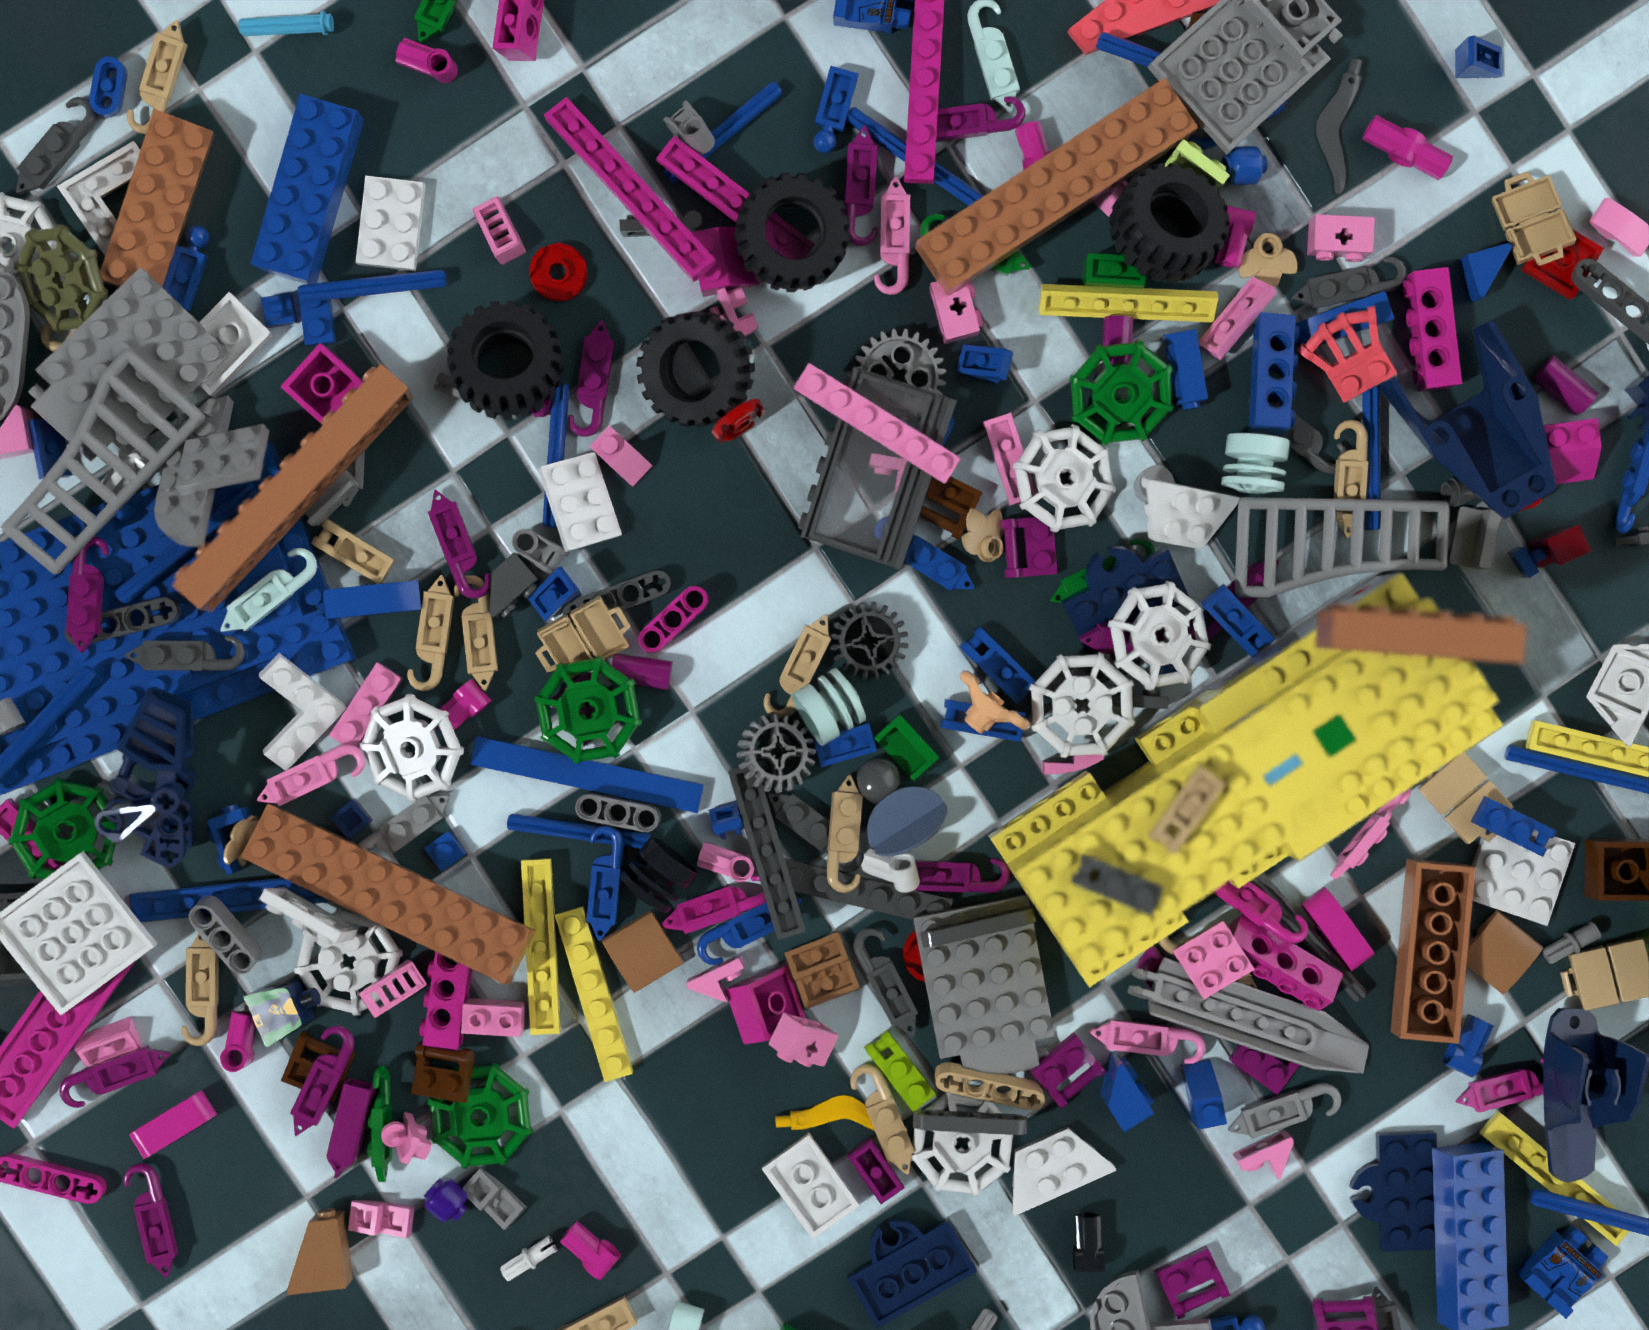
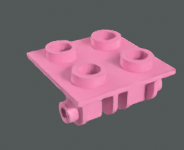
M1223 920L1172 950L1203 999L1208 998L1255 970L1232 935L1233 933Z

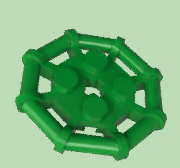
M1136 340L1133 343L1105 346L1099 344L1095 346L1096 350L1074 375L1071 374L1069 378L1072 390L1073 413L1071 418L1073 422H1078L1098 438L1100 444L1106 446L1108 443L1132 440H1142L1143 442L1147 440L1148 434L1174 408L1171 395V372L1173 371L1171 364L1163 362L1144 346V342ZM1131 355L1129 363L1118 362L1111 365L1108 357ZM1141 358L1155 372L1146 375L1137 367L1139 359ZM1103 361L1105 369L1094 381L1087 380L1086 378ZM1158 380L1160 400L1153 399L1151 394L1152 383ZM1083 387L1092 389V405L1084 408ZM1128 387L1126 391L1129 395L1128 398L1124 399L1121 397L1119 400H1116V390ZM1150 407H1155L1156 409L1141 425L1139 419ZM1097 412L1108 421L1106 427H1101L1089 416ZM1121 422L1133 423L1135 426L1134 429L1113 431L1115 425Z
M601 656L565 664L562 662L558 663L556 670L538 695L534 696L542 732L541 740L551 744L572 759L574 764L578 765L580 762L607 757L617 758L638 725L642 724L634 688L636 682L633 678L629 679L609 665ZM592 671L591 680L574 683L570 674ZM599 673L608 677L619 687L611 691L607 686L598 681ZM562 680H564L568 686L559 700L551 699L552 694ZM622 692L624 693L628 716L618 713L616 696ZM584 702H589L590 706L595 707L596 712L592 713V718L587 719L586 714L580 713V709L584 707ZM549 705L557 708L559 725L555 728H552ZM616 721L625 722V725L612 742L607 735ZM564 730L577 739L576 748L559 737L557 733ZM601 738L605 744L602 747L583 750L584 741Z
M56 778L54 783L26 799L22 798L18 802L20 807L11 838H8V844L12 845L28 870L30 878L46 879L54 873L56 869L44 867L49 859L67 863L83 851L86 854L92 853L98 857L92 860L98 870L107 865H112L114 862L112 858L117 843L106 837L102 852L94 848L98 837V830L95 827V819L89 811L94 802L100 811L104 810L109 802L103 793L104 789L102 787H92ZM65 793L87 797L82 805L65 801ZM57 795V802L43 811L35 807ZM32 812L37 816L36 827L33 829L32 834L24 835L30 813ZM106 815L104 816L106 822H101L103 827L110 830L115 829L117 826L109 821ZM64 824L67 827L73 826L74 831L71 832L72 837L70 839L65 837L59 838L60 826ZM34 841L39 848L42 856L38 861L32 855L26 842Z
M496 1063L489 1066L473 1067L471 1079L488 1077L486 1086L470 1087L467 1103L455 1101L450 1103L444 1099L428 1097L427 1104L430 1105L432 1138L430 1140L461 1164V1168L467 1169L468 1166L501 1164L503 1166L508 1163L510 1156L528 1135H532L533 1128L530 1125L528 1094L530 1092L527 1087L523 1088L500 1069L499 1064ZM459 1066L452 1068V1070L459 1071ZM494 1080L498 1081L513 1095L508 1098L503 1097L500 1091L492 1087ZM516 1101L518 1124L510 1121L509 1105ZM477 1109H481L483 1113L487 1114V1118H484L482 1124L478 1123V1119L472 1118V1114H475ZM442 1110L449 1112L450 1128L447 1130H443ZM506 1130L515 1132L504 1147L501 1148L498 1139ZM451 1135L460 1137L467 1146L466 1150L463 1151L448 1137ZM490 1146L493 1150L491 1153L472 1154L474 1147Z

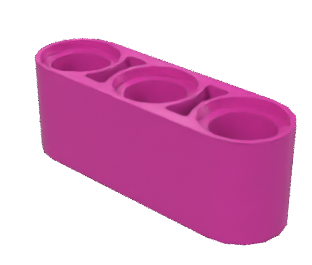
M698 586L686 588L640 632L638 641L641 648L646 652L654 653L667 646L708 606L709 597L707 592ZM693 591H699L703 596L702 604L696 608H692L687 602L688 595ZM672 611L680 613L682 618L681 624L676 628H671L666 622L667 615ZM650 631H655L660 636V643L655 648H650L645 643V637Z
M1321 888L1300 904L1337 957L1350 972L1375 955L1370 945L1327 888Z
M200 1090L137 1128L129 1136L143 1159L207 1122L216 1116L217 1113L203 1090Z

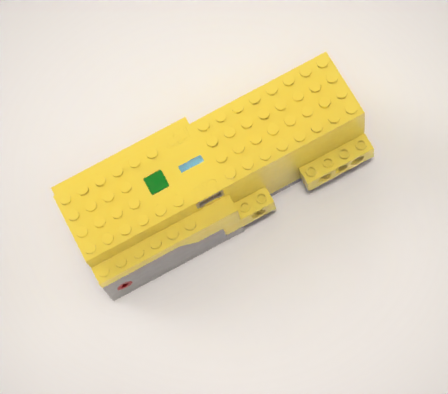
M1403 573L1371 577L1332 603V605H1356V611H1360V607H1387L1388 614H1391V609L1420 610V616H1422L1423 612L1439 611L1431 598H1419ZM1317 613L1261 650L1255 657L1249 658L1181 703L1178 710L1135 737L1134 739L1148 758V761L1103 791L1092 775L1084 771L989 834L988 837L1090 988L1188 923L1189 921L1182 911L1227 881L1239 889L1287 856L1299 861L1501 728L1503 724L1491 708V706L1499 701L1473 661L1315 648ZM1200 765L1226 785L1179 850L1172 855L1165 849L1163 843L1158 840L1154 842L1147 834L1196 767ZM1170 823L1166 831L1175 835L1179 828ZM1084 853L1161 885L1163 890L1152 916L1071 883L1073 873L1077 874L1081 865L1078 862L1081 854ZM1093 868L1088 879L1096 882L1100 871Z

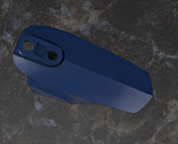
M1558 1008L1550 1017L1544 1045L1543 1097L1548 1168L1552 1176L1567 1183L1580 1180L1595 1170L1597 1127L1633 1120L1634 1114L1640 1105L1649 1068V1055L1623 1041L1600 1034L1596 1018L1590 1011H1585L1583 1008Z

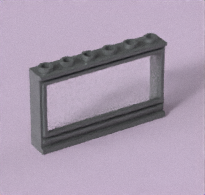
M854 367L853 372L848 371L844 385L942 446L958 400L858 367ZM837 417L838 421L835 429L830 428L826 437L825 445L829 446L826 457L821 456L817 465L816 473L820 474L817 485L812 484L808 493L807 501L811 502L808 513H802L798 529L802 530L800 537L901 570L932 476Z

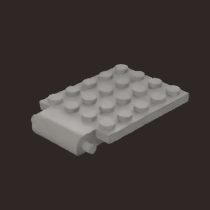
M1220 0L1154 59L1147 68L1159 81L1164 78L1167 79L1189 114L1227 155L1331 60L1318 43L1327 36L1335 44L1343 36L1336 28L1342 20L1324 0Z
M140 267L35 370L51 386L44 391L36 384L28 391L36 399L31 408L70 442L91 402L103 372L125 349H132L186 398L231 353ZM128 364L118 374L117 377L165 419L178 407L131 364ZM109 388L103 404L145 440L157 427L114 389ZM97 416L90 433L106 447L113 442L127 456L136 449ZM84 443L79 450L90 462L98 456Z
M1027 894L913 917L940 1059L959 1055L960 1062L957 1064H961L963 1068L990 1074H1010L1032 1069L1039 1065L1038 1059L1048 1055L1046 1045L1036 1047L1035 1040L1055 1037L1033 923L928 948L923 947L920 932L926 929L1030 906Z

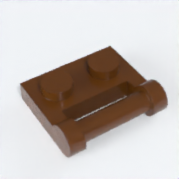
M932 476L925 498L961 515L958 523L924 506H922L919 517L952 533L951 536L959 540L966 528L967 514L971 508L976 507L983 492L951 476L945 484Z
M305 1031L300 1033L281 1078L282 1082L302 1089L315 1062L314 1059L303 1055L305 1048L322 1055L334 1054L337 1056L341 1050L312 1038L311 1034ZM352 1052L330 1101L335 1103L338 1100L343 1083L347 1078L357 1052Z
M420 1041L415 1049L417 1061L411 1094L467 1103L475 1060L474 1050L467 1048L454 1050L425 1046L423 1041ZM431 1058L458 1062L460 1065L459 1071L430 1066Z

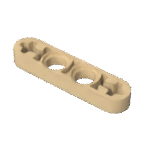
M952 1062L941 1063L935 1069V1084L937 1088L944 1092L1026 1110H1037L1045 1103L1044 1088L1037 1081L1006 1074L977 1072ZM975 1079L984 1082L981 1086L973 1087L968 1084L970 1081ZM1000 1086L1011 1088L1006 1093H1000L996 1089Z

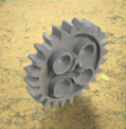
M892 329L891 337L887 338L886 334L882 331L880 333L881 341L878 342L871 337L870 344L872 347H861L865 356L855 357V361L861 365L858 368L871 371L874 367H881L886 371V377L893 379V371L882 359L883 356H887L897 373H905L904 383L913 385L911 377L916 373H921L926 376L927 384L919 388L943 395L936 389L946 385L945 381L938 379L939 376L946 374L945 369H938L937 367L943 362V358L934 359L933 356L938 348L935 347L928 350L929 339L927 338L922 343L918 342V332L913 338H908L907 329L904 330L902 336H898L896 330ZM898 350H905L909 353L910 360L903 364L898 363L894 359V353ZM865 378L859 392L860 395H863L866 399L895 417H899L903 422H906V416H910L916 422L917 412L923 414L927 402L926 398L915 395V398H910L905 391ZM893 390L900 391L904 397L903 402L898 405L891 404L887 398L888 393Z

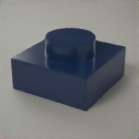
M356 798L351 799L330 817L348 840L373 821Z

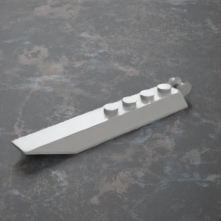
M1163 958L1156 973L1139 968L1133 969L1132 975L1134 977L1153 982L1151 991L1139 986H1129L1127 993L1142 999H1148L1149 1012L1152 1016L1310 1069L1364 1074L1369 1045L1324 1011L1311 1009L1303 1004L1238 982H1233L1208 998L1203 999L1182 965L1167 958Z

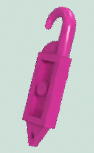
M752 876L751 881H760L759 876ZM728 886L677 904V909L662 925L664 928L682 930L687 934L739 916L740 912L766 903L763 891L747 898L740 888Z
M1227 881L1212 891L1259 927H1265L1283 941L1298 943L1307 937L1309 930L1305 919L1300 915H1296L1295 919L1300 924V931L1298 933H1292L1279 924L1282 917V909L1278 905L1279 902L1250 881L1239 889Z
M1520 1068L1468 1082V1088L1455 1102L1472 1107L1476 1112H1484L1543 1095V1082L1539 1083L1538 1078L1531 1070Z

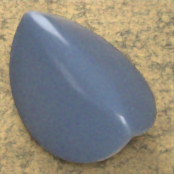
M903 787L889 793L874 807L868 820L867 838L871 848L882 856H897L918 848L931 839L941 828L947 816V806L937 793L924 787Z

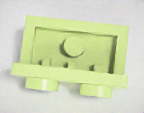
M1183 139L1166 161L1165 167L1169 163L1180 164V168L1183 169L1190 167L1195 170V174L1199 176L1203 174L1207 177V182L1211 186L1215 185L1219 190L1230 176L1226 172V167L1215 159L1210 160L1202 154L1203 150L1192 141L1187 142Z

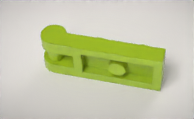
M886 1030L880 1034L881 1038L875 1043H868L864 1048L914 1112L933 1098L936 1092L889 1030ZM889 1047L892 1053L884 1058L881 1052Z

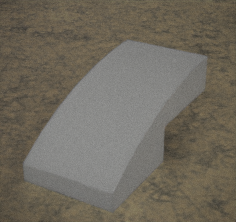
M482 1168L462 1188L466 1192L467 1198L480 1211L485 1210L503 1230L508 1229L527 1208L509 1189Z

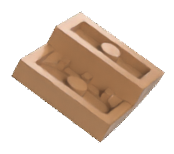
M652 910L602 939L605 949L633 993L684 964L683 958L668 938L666 930Z
M1497 910L1477 929L1478 934L1469 942L1467 966L1501 994H1505L1532 965L1543 950V946Z
M839 932L784 953L806 1010L861 989Z

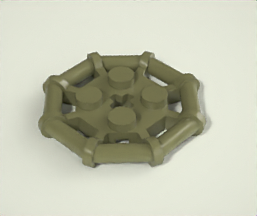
M62 224L49 229H30L25 233L26 241L19 259L14 262V269L18 271L29 308H32L51 324L55 332L63 333L66 330L78 329L102 305L104 298L108 297V290L104 288L96 260L98 255L95 250H90L70 233L67 226ZM47 241H56L57 248L51 249ZM37 249L40 255L38 259H35L32 263L31 260L33 258L35 250ZM74 251L80 257L74 258L70 253ZM32 274H34L35 279H36V282H37V286H38V289H39V293H38V294H37V291H36V288H35V284H34V281H33V278H32ZM60 276H64L66 282L62 283ZM86 294H89L91 297L88 305L86 304L87 299L84 300ZM48 306H54L56 308V313L53 312ZM69 309H75L78 317L69 318Z

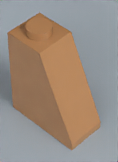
M335 1208L322 1209L317 1211V1214L308 1222L287 1288L288 1295L346 1289L353 1280L345 1211L335 1212Z

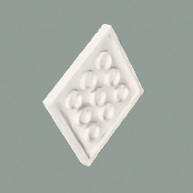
M84 851L0 912V941L60 1016L157 945L156 941Z

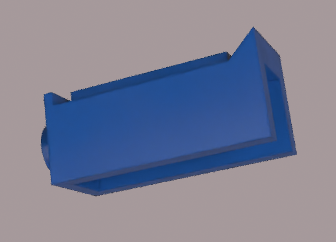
M1197 330L1165 334L1159 340L1167 345L1165 347L1167 364H1171L1173 368L1171 372V388L1173 400L1177 399V402L1173 405L1174 407L1182 406L1183 411L1200 408V403L1207 400L1208 395Z

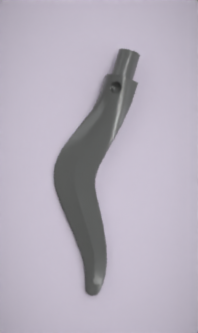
M1351 59L1348 72L1343 73L1337 93L1321 112L1316 123V136L1332 171L1336 194L1342 193L1346 181V167L1339 139V128L1360 86L1362 77L1359 76L1363 61L1359 59Z

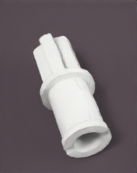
M547 1235L528 1249L523 1248L521 1254L500 1267L503 1277L507 1281H511L530 1268L534 1270L536 1264L553 1253L558 1252L555 1244L546 1250L543 1249L553 1242L552 1238Z

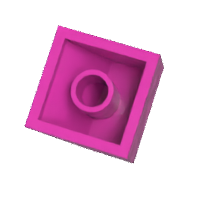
M715 227L691 232L716 259V265L699 278L703 297L716 295L717 290L724 287L727 292L742 287L744 289L760 285L755 279L756 275L752 271L748 272L745 269L743 258L738 256L736 250L738 244L735 240L736 227Z
M319 343L280 387L321 423L322 419L331 410L336 412L344 404L342 398L352 388L357 390L364 382L333 351Z
M1598 418L1544 425L1555 483L1563 484L1594 479L1602 448Z
M788 965L744 979L725 989L743 1044L770 1040L783 1012L806 1018Z

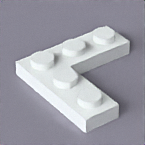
M134 141L57 186L104 255H106L117 220L102 198L130 182L140 153V149Z
M278 653L259 673L260 679L301 709V711L263 749V753L286 771L347 708L338 698L282 654Z

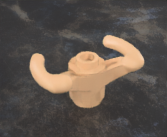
M967 670L960 672V679L968 686L973 703L965 712L967 716L964 718V721L973 729L983 734L985 730L988 732L994 723H1013L1021 730L1029 729L1030 722L1027 718L1022 717L1016 711L1004 709L1002 707L1004 701L991 691L987 695L980 690V679Z

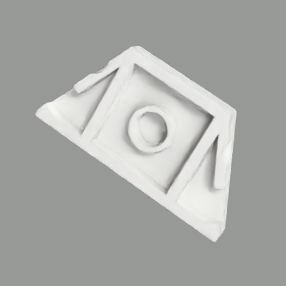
M1143 477L1141 481L1142 487L1146 488L1148 500L1147 503H1144L1145 514L1148 517V538L1163 543L1203 549L1240 500V497L1232 494Z
M1629 644L1613 645L1586 696L1588 701L1623 743L1630 748L1649 713V644L1630 646Z
M1065 1126L1014 1149L1012 1212L1016 1216L1117 1170L1111 1161L1104 1158L1089 1143L1082 1140L1068 1126Z

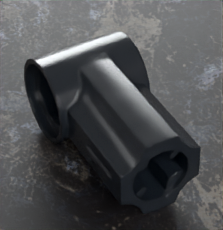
M1080 1212L1075 1214V1245H1073V1267L1075 1273L1105 1271L1104 1247L1101 1245V1216L1099 1213Z

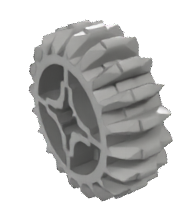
M777 714L771 715L770 722L765 716H761L759 718L760 725L755 721L751 722L749 726L752 731L745 729L742 735L746 740H740L737 744L740 748L745 749V751L737 753V758L746 760L739 765V768H748L750 770L744 776L745 779L748 780L755 776L757 779L754 781L753 786L758 787L764 782L765 792L770 791L772 784H774L776 793L782 792L783 785L787 791H791L793 789V782L799 786L803 783L801 776L808 777L811 774L805 766L812 767L815 764L813 759L807 757L816 753V749L807 748V745L814 741L813 738L804 739L803 735L807 733L808 729L804 727L798 731L796 729L799 725L798 720L793 721L789 725L788 715H784L780 722ZM770 732L771 737L768 739V747L754 750L757 738L763 733ZM780 733L787 735L794 742L795 746L785 744ZM775 747L783 754L778 759H775V755L772 757L771 753H769ZM798 757L797 765L793 772L782 776L785 760ZM757 761H765L770 767V773H773V775L765 772L758 765Z

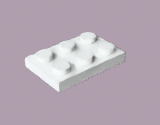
M365 175L356 263L358 265L416 271L426 186L424 182Z
M230 292L199 322L231 353L200 386L210 396L214 397L274 335Z
M595 452L538 468L565 553L622 535Z
M285 887L264 889L259 900L267 904L265 908L270 912L280 916L284 913L292 918L291 923L303 930L312 929L318 933L316 936L318 939L330 945L353 940L359 930Z
M810 1133L804 1135L762 1166L763 1172L812 1240L860 1206L858 1199Z

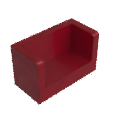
M1579 524L1556 528L1526 542L1529 550L1535 547H1542L1547 556L1542 561L1536 563L1538 568L1553 562L1560 566L1591 552Z

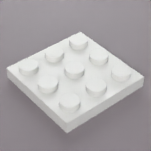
M1486 830L1484 833L1489 835L1491 832ZM1533 830L1529 840L1534 842L1539 832ZM1499 835L1490 842L1481 838L1472 863V867L1476 868L1473 901L1548 926L1575 843L1555 836L1553 839L1549 838L1545 846L1547 851L1542 857Z

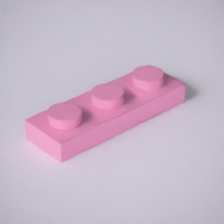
M1251 277L1198 340L1200 350L1221 360L1277 294L1274 287L1255 277Z
M1008 413L984 421L983 426L1009 506L1021 502L1016 473L1012 468L1013 463L1019 460L1024 451L1012 414ZM1028 473L1031 495L1033 496L1037 493L1031 473Z
M376 663L329 736L342 745L351 744L359 747V742L363 741L372 716L371 710L375 706L381 707L386 705L403 678L381 663Z

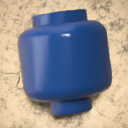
M1257 146L1235 147L1230 153L1222 157L1221 163L1226 167V172L1230 174L1227 180L1231 185L1257 184L1262 174L1267 171V158L1265 155L1262 156Z

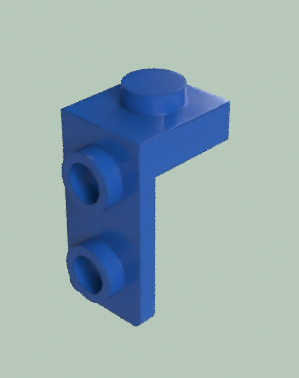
M237 804L220 809L222 815L207 820L209 825L207 827L208 836L211 842L217 846L219 866L222 870L226 871L227 875L241 871L237 859L229 865L224 862V850L230 841L226 826L251 816L249 806L239 808Z

